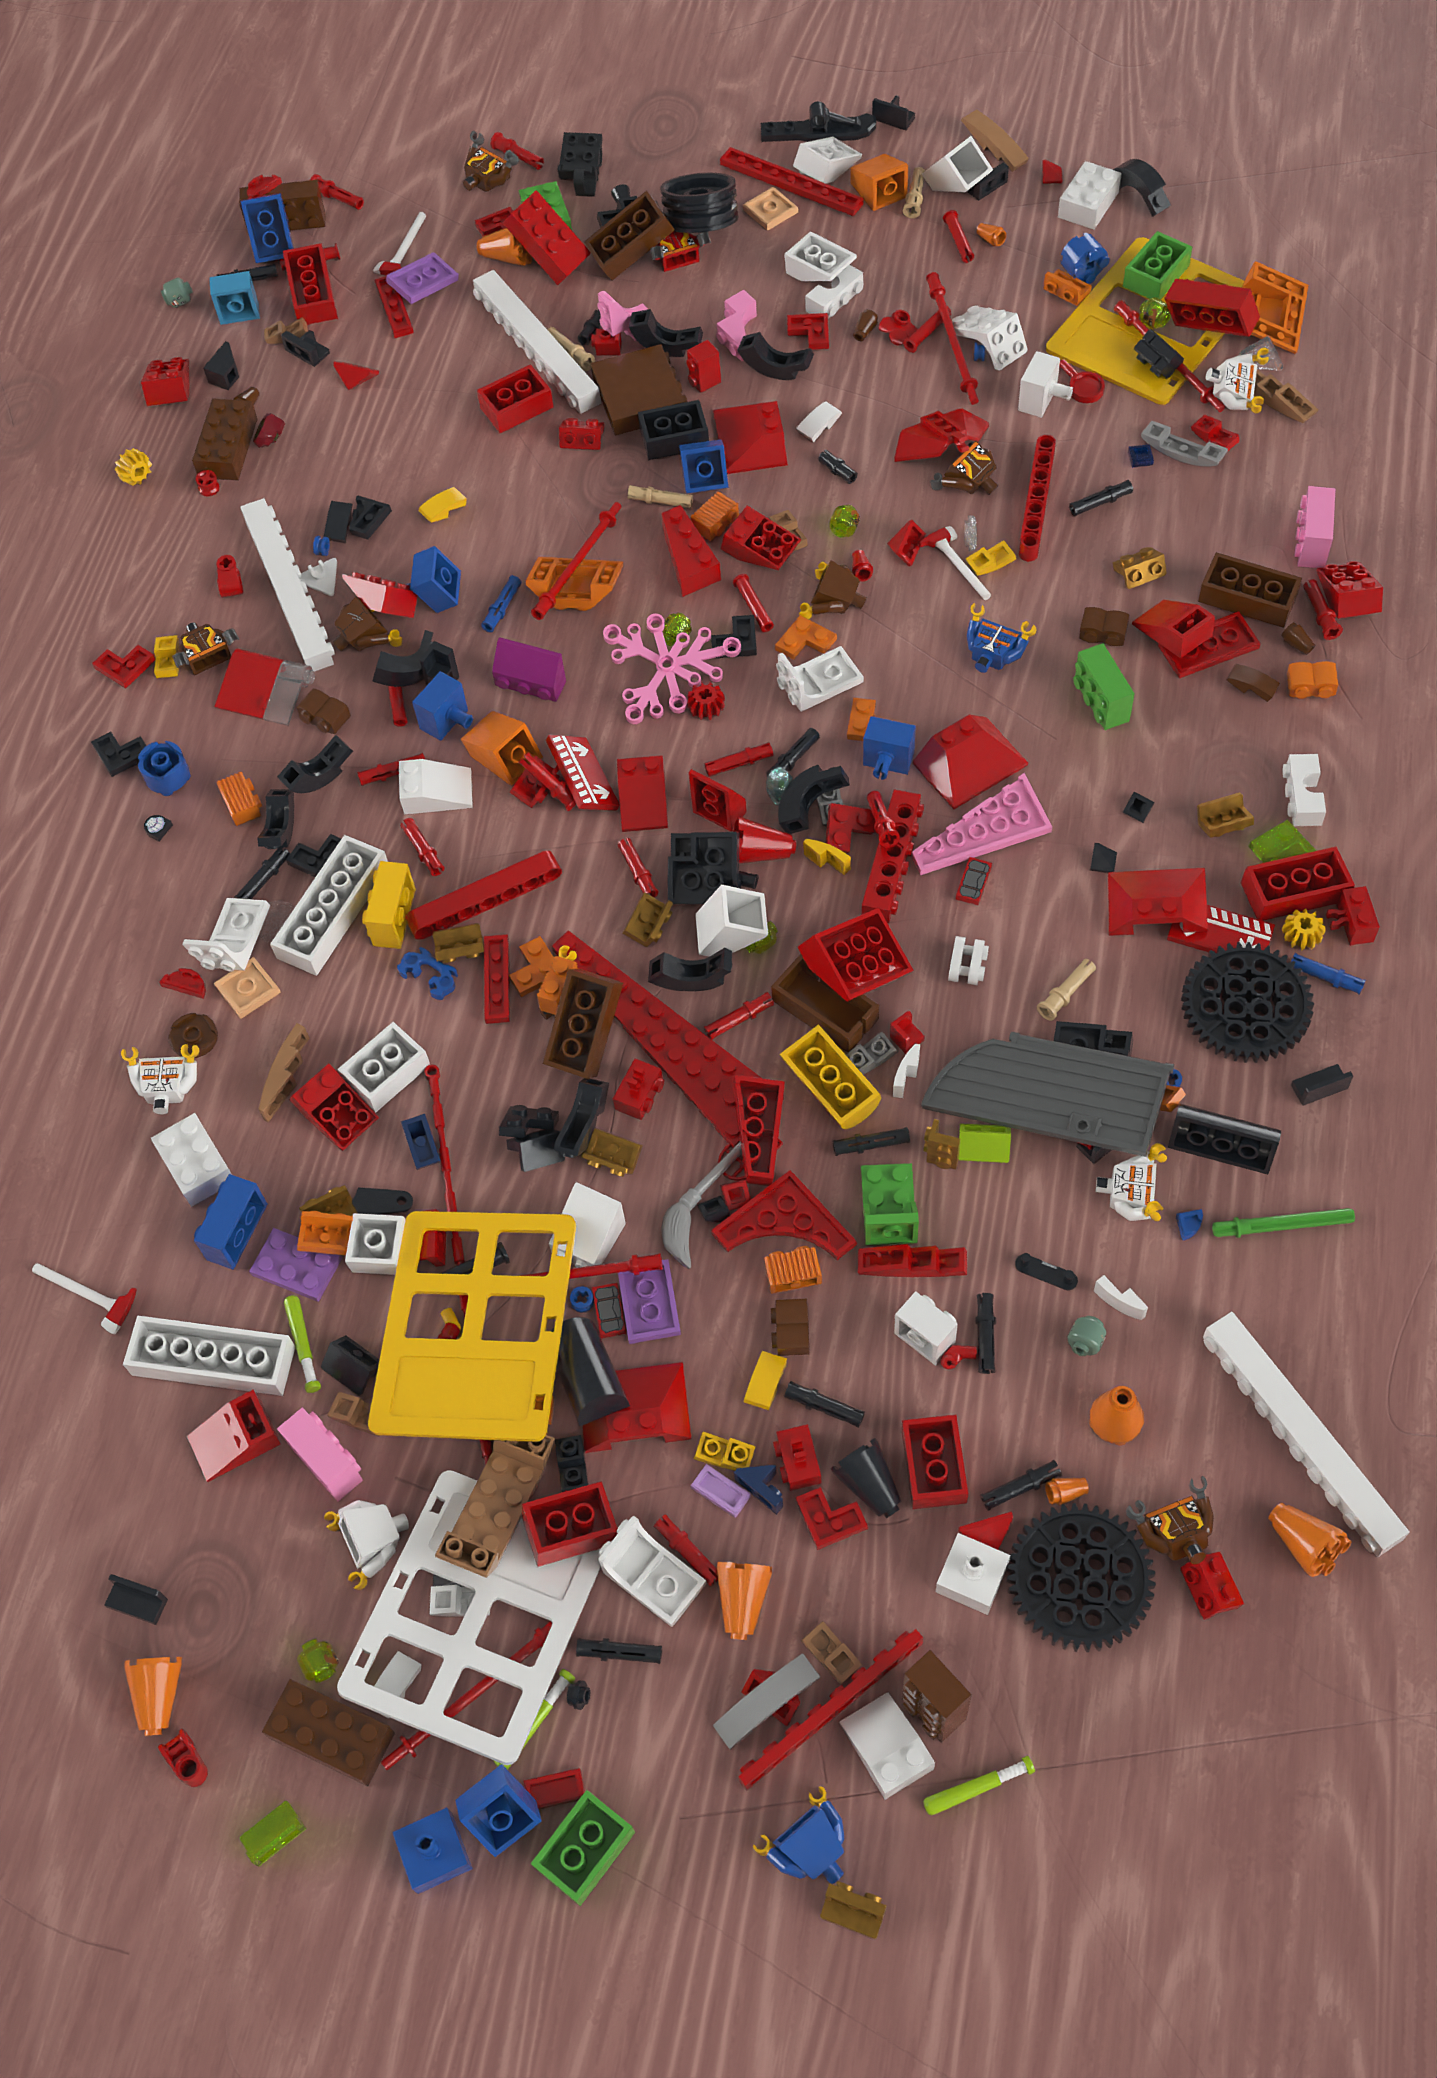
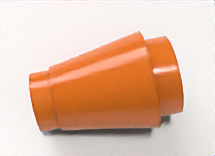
M980 223L976 230L977 235L993 247L1001 246L1006 240L1007 234L1003 227Z
M1084 1477L1052 1478L1051 1482L1046 1483L1045 1490L1050 1504L1060 1506L1084 1494H1088L1089 1487Z

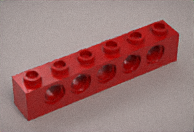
M893 790L887 813L894 820L895 830H897L901 837L897 845L890 848H885L880 843L878 844L862 902V914L879 907L886 922L890 923L891 916L897 913L899 901H896V897L902 894L904 881H901L902 875H907L909 862L906 861L907 856H912L914 842H911L912 837H917L919 823L916 822L918 818L923 816L924 804H921V794Z

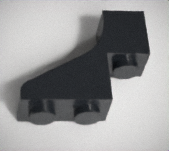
M584 1078L579 1082L573 1108L556 1139L555 1151L561 1152V1155L565 1157L575 1158L588 1148L596 1126L597 1116L604 1112L609 1088L608 1082L592 1078Z

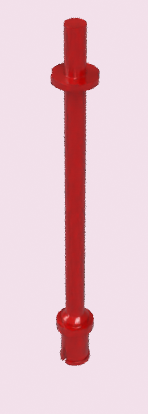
M929 273L926 276V281L930 288L929 294L937 302L963 379L960 389L968 394L970 403L975 405L979 402L975 391L978 387V380L970 376L943 297L946 293L945 287L941 285L938 273Z
M1120 300L1115 305L1114 311L1124 319V323L1127 326H1134L1143 336L1147 333L1149 329L1139 320L1140 314L1136 310H1132L1124 300ZM1183 363L1176 368L1202 394L1200 401L1203 404L1210 402L1219 412L1225 409V405L1213 395L1214 386L1207 388Z
M615 502L609 511L600 512V523L549 592H543L540 595L538 603L531 610V614L535 619L542 620L548 610L556 605L555 597L607 527L612 528L616 525L617 519L615 516L621 509L620 503Z
M661 1253L638 1257L636 1254L632 1255V1258H629L628 1261L571 1268L569 1279L627 1271L634 1273L636 1276L640 1275V1272L663 1270ZM541 1272V1273H534V1274H527V1275H519V1276H542V1277H544V1276H547L549 1272Z
M548 1622L542 1628L538 1627L535 1629L533 1639L508 1659L521 1663L537 1649L542 1648L552 1627V1622ZM486 1676L447 1707L443 1714L453 1718L499 1680ZM419 1730L408 1740L401 1735L399 1739L403 1744L380 1761L381 1764L388 1771L409 1753L415 1758L417 1753L414 1749L430 1737L431 1734Z

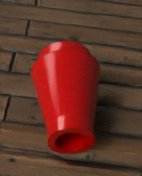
M856 550L852 554V573L860 581H867L872 576L873 566L863 550Z

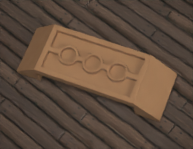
M546 1435L538 1442L494 1440L493 1452L452 1532H446L435 1557L487 1578L498 1567L522 1518V1504L530 1501L543 1475L555 1438Z

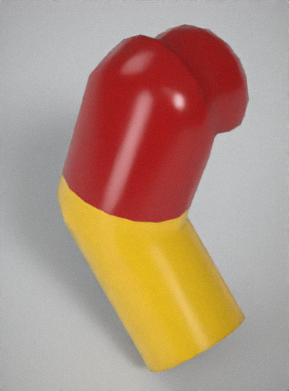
M446 1308L440 1313L445 1326L438 1335V1339H457L461 1331V1325L453 1309Z

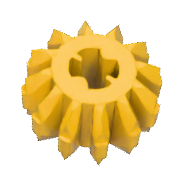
M132 448L131 451L126 449L124 455L119 454L120 460L115 461L117 467L114 469L119 479L132 486L135 484L141 485L143 479L147 480L146 475L151 473L149 468L152 464L144 452Z
M1305 908L1302 913L1295 910L1292 915L1286 917L1282 933L1285 934V941H1292V948L1298 945L1301 951L1305 949V946L1312 950L1315 944L1322 942L1326 929L1323 925V918H1316V911L1309 914Z

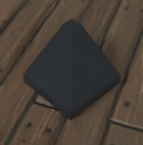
M1133 792L1123 813L1144 823L1155 802Z
M1094 843L1090 870L1104 873L1114 872L1117 852L1100 843Z
M721 1196L697 1205L705 1221L723 1222L730 1216L729 1209Z

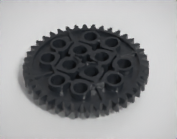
M1237 942L1236 948H1233L1228 943L1226 950L1218 946L1217 954L1210 950L1208 957L1202 955L1200 962H1195L1194 969L1190 968L1184 982L1186 985H1183L1181 1001L1183 1004L1181 1009L1185 1011L1183 1018L1189 1019L1187 1027H1194L1192 1035L1200 1034L1199 1043L1208 1041L1206 1049H1210L1213 1046L1216 1047V1055L1224 1051V1058L1227 1059L1230 1054H1233L1234 1061H1237L1239 1056H1243L1244 1063H1247L1249 1057H1252L1253 1061L1257 1063L1259 1056L1264 1061H1267L1269 1054L1274 1059L1277 1058L1279 1052L1283 1055L1286 1054L1288 1048L1293 1049L1295 1042L1299 1043L1302 1035L1305 1036L1307 1028H1309L1311 1023L1310 1019L1314 1013L1311 1011L1314 1007V1002H1311L1314 995L1309 993L1311 985L1305 984L1307 976H1300L1301 968L1293 969L1296 962L1287 963V955L1281 958L1278 957L1279 950H1276L1273 954L1270 953V946L1261 950V945L1258 943L1255 948H1252L1250 942H1247L1245 948L1242 947L1240 942ZM1230 966H1236L1240 970H1233ZM1255 968H1262L1265 972H1260ZM1205 986H1211L1215 990H1208ZM1230 988H1237L1240 992H1233ZM1255 990H1262L1264 994L1257 993ZM1280 991H1286L1290 995H1283ZM1221 992H1222V998H1223V1000H1224L1223 1009H1222V1002H1221V999H1220ZM1271 996H1272V1002H1273V1004L1275 1005L1274 1010H1273V1006L1271 1005V1002H1270ZM1205 1008H1211L1214 1012H1207ZM1229 1010H1236L1240 1014H1233ZM1255 1012H1262L1265 1016H1259ZM1280 1013L1288 1014L1290 1018H1285ZM1229 1032H1236L1239 1036L1234 1037ZM1254 1034H1261L1265 1038H1257Z
M1073 1503L1071 1511H1068L1066 1506L1062 1504L1060 1513L1054 1507H1051L1050 1517L1046 1513L1041 1512V1522L1033 1517L1031 1520L1033 1528L1025 1525L1023 1528L1025 1535H1017V1541L1020 1544L1013 1543L1012 1550L1015 1553L1009 1554V1561L1014 1564L1007 1565V1571L1012 1573V1575L1007 1576V1583L1015 1584L1009 1588L1008 1592L1009 1594L1016 1595L1012 1599L1013 1605L1021 1604L1017 1614H1027L1024 1624L1033 1622V1633L1041 1629L1043 1631L1042 1640H1045L1049 1635L1052 1636L1053 1646L1061 1640L1062 1647L1066 1650L1069 1643H1072L1074 1652L1078 1651L1080 1645H1083L1085 1651L1089 1652L1091 1644H1094L1097 1651H1101L1102 1642L1108 1648H1111L1113 1645L1112 1638L1120 1644L1123 1641L1122 1633L1130 1637L1132 1634L1130 1627L1138 1629L1140 1626L1137 1619L1145 1620L1147 1615L1143 1610L1149 1611L1151 1608V1604L1147 1600H1153L1154 1593L1149 1590L1154 1589L1156 1582L1149 1580L1155 1576V1571L1148 1569L1152 1566L1153 1560L1144 1559L1149 1554V1549H1140L1144 1542L1143 1539L1134 1540L1137 1530L1128 1532L1129 1522L1127 1521L1119 1525L1118 1514L1110 1519L1108 1509L1101 1515L1099 1514L1098 1506H1095L1092 1512H1090L1086 1503H1084L1082 1510H1078L1076 1503ZM1071 1529L1075 1532L1076 1537L1068 1539L1064 1537L1062 1531ZM1098 1532L1103 1535L1104 1541L1095 1542L1091 1539L1090 1534ZM1080 1544L1085 1545V1554H1080V1549H1078ZM1042 1553L1047 1561L1037 1563L1033 1560L1032 1555ZM1054 1553V1569L1057 1575L1053 1581L1051 1594V1578L1048 1572L1052 1566ZM1069 1556L1074 1560L1075 1564L1069 1567L1061 1563L1060 1558ZM1092 1559L1099 1560L1103 1568L1100 1570L1092 1569L1088 1562ZM1110 1562V1575L1113 1584L1110 1587L1108 1599V1585L1105 1577L1109 1571ZM1126 1563L1131 1568V1572H1120L1117 1564ZM1082 1564L1081 1573H1083V1578L1085 1579L1080 1588L1079 1577L1077 1576V1573L1079 1572L1080 1566ZM1034 1580H1039L1044 1584L1045 1589L1036 1591L1031 1587L1030 1583ZM1065 1583L1069 1584L1073 1589V1593L1063 1594L1058 1586ZM1087 1588H1098L1101 1596L1098 1598L1091 1597L1087 1593ZM1118 1590L1127 1592L1130 1600H1119L1115 1592ZM1076 1599H1080L1082 1605H1085L1082 1610H1077V1606L1074 1604ZM1060 1611L1067 1612L1071 1616V1621L1061 1622L1057 1618V1613ZM1087 1615H1095L1099 1619L1100 1624L1091 1626L1086 1622L1085 1617Z

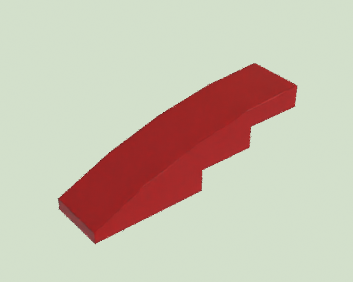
M909 1244L858 1249V1274L884 1277H947L967 1275V1250L965 1247L938 1249L937 1246L911 1248Z

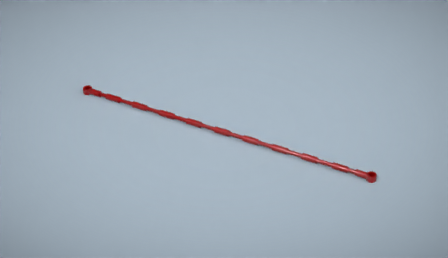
M428 1065L424 1073L429 1081L430 1095L433 1097L434 1102L432 1109L435 1128L438 1130L440 1144L438 1151L441 1160V1172L444 1173L446 1207L447 1212H457L455 1192L452 1190L450 1177L452 1170L449 1150L446 1147L444 1135L443 1108L439 1101L440 1088L438 1080L440 1078V1071L436 1065ZM432 1071L436 1072L434 1075H429ZM452 1231L453 1238L451 1242L454 1263L459 1265L465 1262L462 1239L459 1237L458 1231ZM459 1295L461 1311L464 1312L465 1319L468 1296ZM480 1439L482 1458L485 1459L486 1465L492 1454L491 1440Z

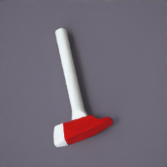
M419 212L395 257L390 262H379L373 269L374 273L387 276L402 268L400 265L401 261L425 220V213Z
M951 526L939 529L919 542L920 547H937L943 551L984 600L991 597L990 592L949 546L948 542L957 539V534Z
M38 1263L32 1269L33 1273L103 1306L108 1311V1314L101 1322V1326L112 1334H116L125 1321L137 1292L136 1288H131L125 1296L112 1299Z

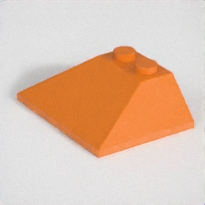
M1255 261L1242 285V288L1251 289L1260 314V318L1251 335L1296 354L1309 285Z
M538 557L526 579V585L538 597L543 592H549L573 558ZM583 559L555 597L556 605L554 608L558 610L576 608L578 611L592 609L613 590L623 568V561Z

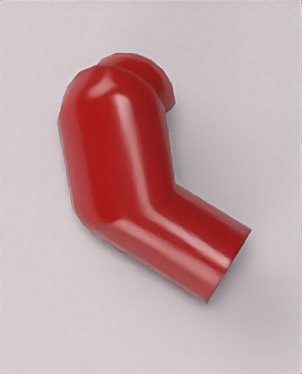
M952 1345L941 1357L942 1367L950 1370L955 1368L962 1359H976L977 1346Z

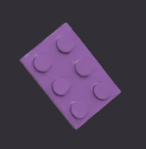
M433 252L387 275L386 281L410 304H413L458 281V273Z
M273 1228L249 1271L250 1274L319 1302L341 1262L342 1256L297 1251L299 1237Z
M668 1259L662 1260L663 1270L640 1272V1275L636 1276L629 1271L618 1273L629 1344L681 1335Z

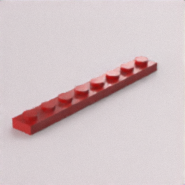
M729 147L720 158V165L851 216H855L864 205V198L732 147Z
M917 1629L911 1633L905 1631L895 1640L896 1646L890 1651L884 1649L878 1653L873 1659L875 1663L867 1670L865 1667L859 1669L851 1677L853 1681L845 1688L842 1685L836 1688L829 1695L831 1700L822 1706L819 1703L807 1713L809 1718L801 1725L798 1722L794 1723L786 1730V1737L779 1743L775 1740L762 1751L764 1755L756 1762L753 1759L748 1761L740 1769L742 1774L738 1776L739 1782L745 1790H749L923 1644V1637Z

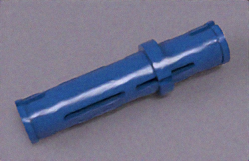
M511 575L495 603L491 604L488 608V614L481 623V627L485 631L493 632L499 620L504 618L506 608L522 584V581L517 576ZM498 608H500L499 611L497 612L496 616H493V615L495 614L496 610H497Z
M1297 953L1294 954L1291 962H1296L1293 969L1301 968L1302 972L1332 983L1333 987L1338 988L1340 986L1359 995L1366 982L1365 979L1345 973L1344 969H1334Z

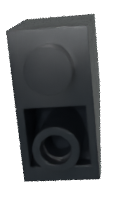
M227 341L224 342L203 368L209 384L229 390L239 378L230 344Z

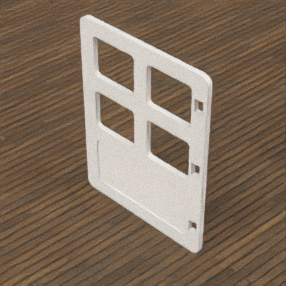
M448 1470L439 1476L338 1681L337 1689L339 1695L346 1700L504 1765H511L520 1756L601 1568L599 1562L600 1549L537 1567L521 1518L498 1567L487 1578L435 1557L446 1532H452L477 1483L475 1479ZM436 1499L444 1502L439 1514L430 1512ZM418 1570L428 1571L475 1591L474 1597L455 1635H448L398 1614V1609ZM400 1573L408 1577L403 1589L394 1587ZM500 1600L552 1622V1627L534 1666H525L478 1647L475 1644L494 1601ZM388 1636L431 1652L444 1659L428 1696L421 1705L371 1686L364 1681L383 1640ZM362 1651L370 1654L364 1668L355 1666ZM464 1668H470L522 1690L520 1700L502 1737L493 1736L443 1714Z

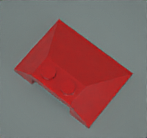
M777 401L713 410L718 440L721 439L724 445L727 474L788 465L784 431Z
M969 714L933 735L915 757L913 765L954 810L1028 766V762L987 717Z
M1205 868L1108 872L1109 936L1134 935V925L1183 923V933L1208 932Z
M683 1362L616 1370L615 1372L630 1406L582 1425L585 1453L612 1450L611 1443L660 1436H664L665 1443L691 1440Z

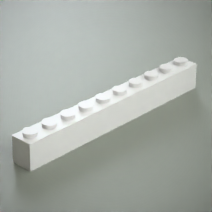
M494 270L473 280L475 287L473 293L476 299L482 301L487 312H491L496 322L503 325L506 333L514 338L519 348L522 347L527 357L535 362L540 372L543 371L548 381L556 386L561 396L564 395L572 408H575L582 414L601 404L598 386Z
M263 498L240 506L308 672L312 673L334 665L331 657L335 655L331 642L326 643L325 641L328 639L324 626L319 627L318 625L321 623L317 611H312V608H315L311 596H306L305 594L308 592L304 580H299L302 576L298 565L293 566L292 564L295 562L291 549L286 550L289 545L285 535L280 536L279 534L282 532L279 521L273 520V518H276L272 505L267 506Z
M1230 1312L1207 1327L1203 1336L1207 1349L1212 1353L1215 1352L1220 1358L1223 1369L1235 1377L1241 1392L1246 1396H1250L1255 1403L1257 1412L1262 1417H1266L1272 1424L1275 1435L1279 1439L1285 1440L1290 1447L1289 1450L1292 1456L1297 1461H1301L1308 1469L1307 1474L1315 1484L1319 1483L1323 1488L1329 1503L1334 1507H1338L1348 1527L1355 1529L1361 1536V1542L1369 1552H1373L1378 1558L1403 1541L1409 1534V1530L1236 1315Z

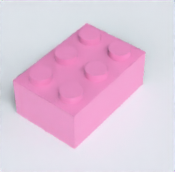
M1308 486L1307 494L1302 495L1300 504L1302 510H1298L1296 521L1300 527H1297L1295 537L1299 544H1296L1294 557H1298V567L1323 568L1326 565L1333 541L1335 488Z
M302 1407L277 1428L289 1447L337 1502L363 1481L358 1473L361 1468L356 1463L355 1458L347 1449L344 1450L339 1440L330 1430L324 1427L323 1422L313 1411L308 1414Z

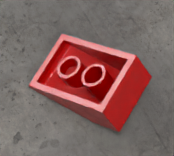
M663 755L617 759L622 832L668 828Z
M691 769L689 771L693 813L732 832L737 817H743L747 812L746 799L732 789Z

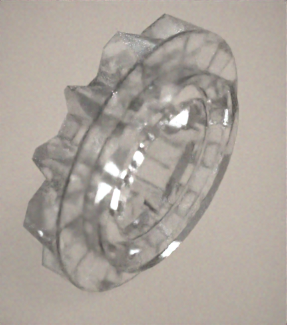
M973 515L968 516L967 520L964 521L965 547H968V551H974L977 546L976 518Z

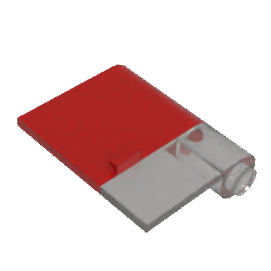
M237 648L232 653L214 707L289 726L301 687H308L312 684L315 673L309 665Z

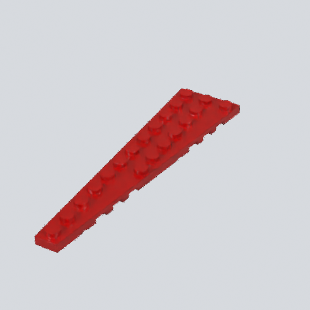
M568 930L552 945L554 953L559 956V949L562 946H569L567 956L570 951L576 952L577 957L573 961L577 963V968L623 982L614 1017L655 1064L667 1074V1077L684 1092L686 1098L692 1101L699 1109V1112L715 1126L716 1131L726 1142L734 1148L740 1142L733 1088L734 1076L761 1077Z

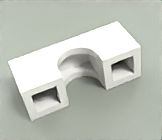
M848 265L832 279V289L817 285L805 296L806 312L809 314L828 313V319L834 316L853 296L861 292L864 285L863 272Z
M1289 754L1287 764L1283 765V778H1287L1285 795L1290 799V803H1288V816L1292 817L1293 826H1322L1326 814L1324 794L1313 793L1305 788L1317 786L1321 773L1318 754Z

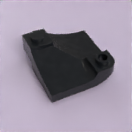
M739 832L671 833V856H668V900L672 901L673 904H705L721 885L741 889L739 877Z
M1056 1021L1053 1041L1131 1057L1133 1033L1129 1031L1107 1030V1025Z

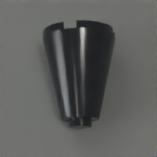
M876 1438L870 1440L873 1446L869 1448L868 1445H862L838 1462L841 1468L838 1469L837 1466H833L830 1469L878 1517L884 1514L887 1519L900 1510L897 1504L901 1502L880 1445Z

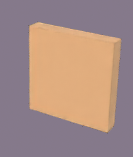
M775 187L743 204V210L767 231L798 213V207Z
M254 957L248 960L245 970L231 971L214 982L217 990L240 1019L281 993L278 986Z

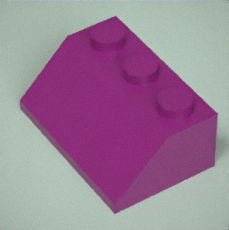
M501 637L498 638L492 668L495 685L502 689H510L524 695L529 694L543 700L557 702L566 683L561 653Z

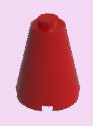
M737 817L733 832H739V864L790 858L791 854H795L796 840H793L791 834L743 817Z

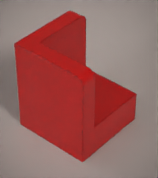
M909 1010L890 1023V1038L905 1054L915 1044H921L925 1040L922 1032L912 1023V1013Z

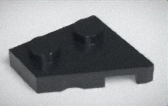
M358 495L356 497L357 507L353 509V519L350 522L349 530L352 535L368 540L392 510L389 504Z

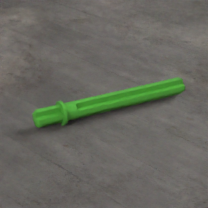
M1347 1208L1252 1219L1234 1217L1233 1221L1214 1222L1212 1224V1231L1216 1237L1235 1235L1236 1238H1240L1241 1235L1353 1223L1355 1221V1213L1353 1209Z

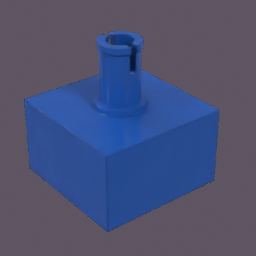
M721 439L679 445L686 493L729 488L724 445Z
M436 546L414 554L411 583H407V585H410V590L419 596L436 613L458 605L461 570Z
M441 671L412 701L420 730L440 741L456 724L467 729L473 722V716L466 713L468 707L462 683Z
M870 716L863 738V765L875 768L872 773L875 778L879 779L880 773H882L881 779H886L888 771L908 775L915 753L916 725Z
M503 1764L455 1800L460 1822L494 1857L498 1856L542 1822L537 1801Z
M444 1808L392 1832L411 1888L417 1894L473 1869L453 1813L448 1808Z

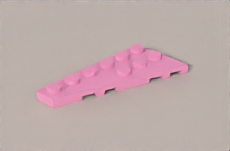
M1023 773L1013 784L1003 787L1002 791L996 796L989 797L962 816V819L956 824L952 823L946 827V831L939 836L932 837L912 851V859L920 875L969 860V857L975 858L1052 832V825L1025 773Z

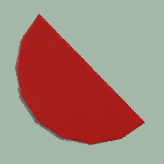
M272 174V177L259 175L253 178L248 183V199L264 196L282 184L281 177Z
M180 968L178 969L179 971L173 972L170 975H164L159 982L162 987L204 999L206 993L204 981L192 969Z

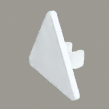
M336 558L326 562L319 560V565L315 567L309 565L308 570L301 573L302 577L299 580H304L307 587L328 596L334 595L337 569Z

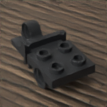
M564 132L560 163L557 171L560 180L574 179L576 196H595L596 185L599 179V167L602 165V134Z

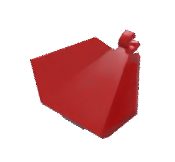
M958 408L945 414L937 411L920 418L921 423L901 430L894 460L899 462L940 457L952 443H955L957 449L963 453L969 450V446L964 441L969 439L979 442L988 429L989 422L963 408Z

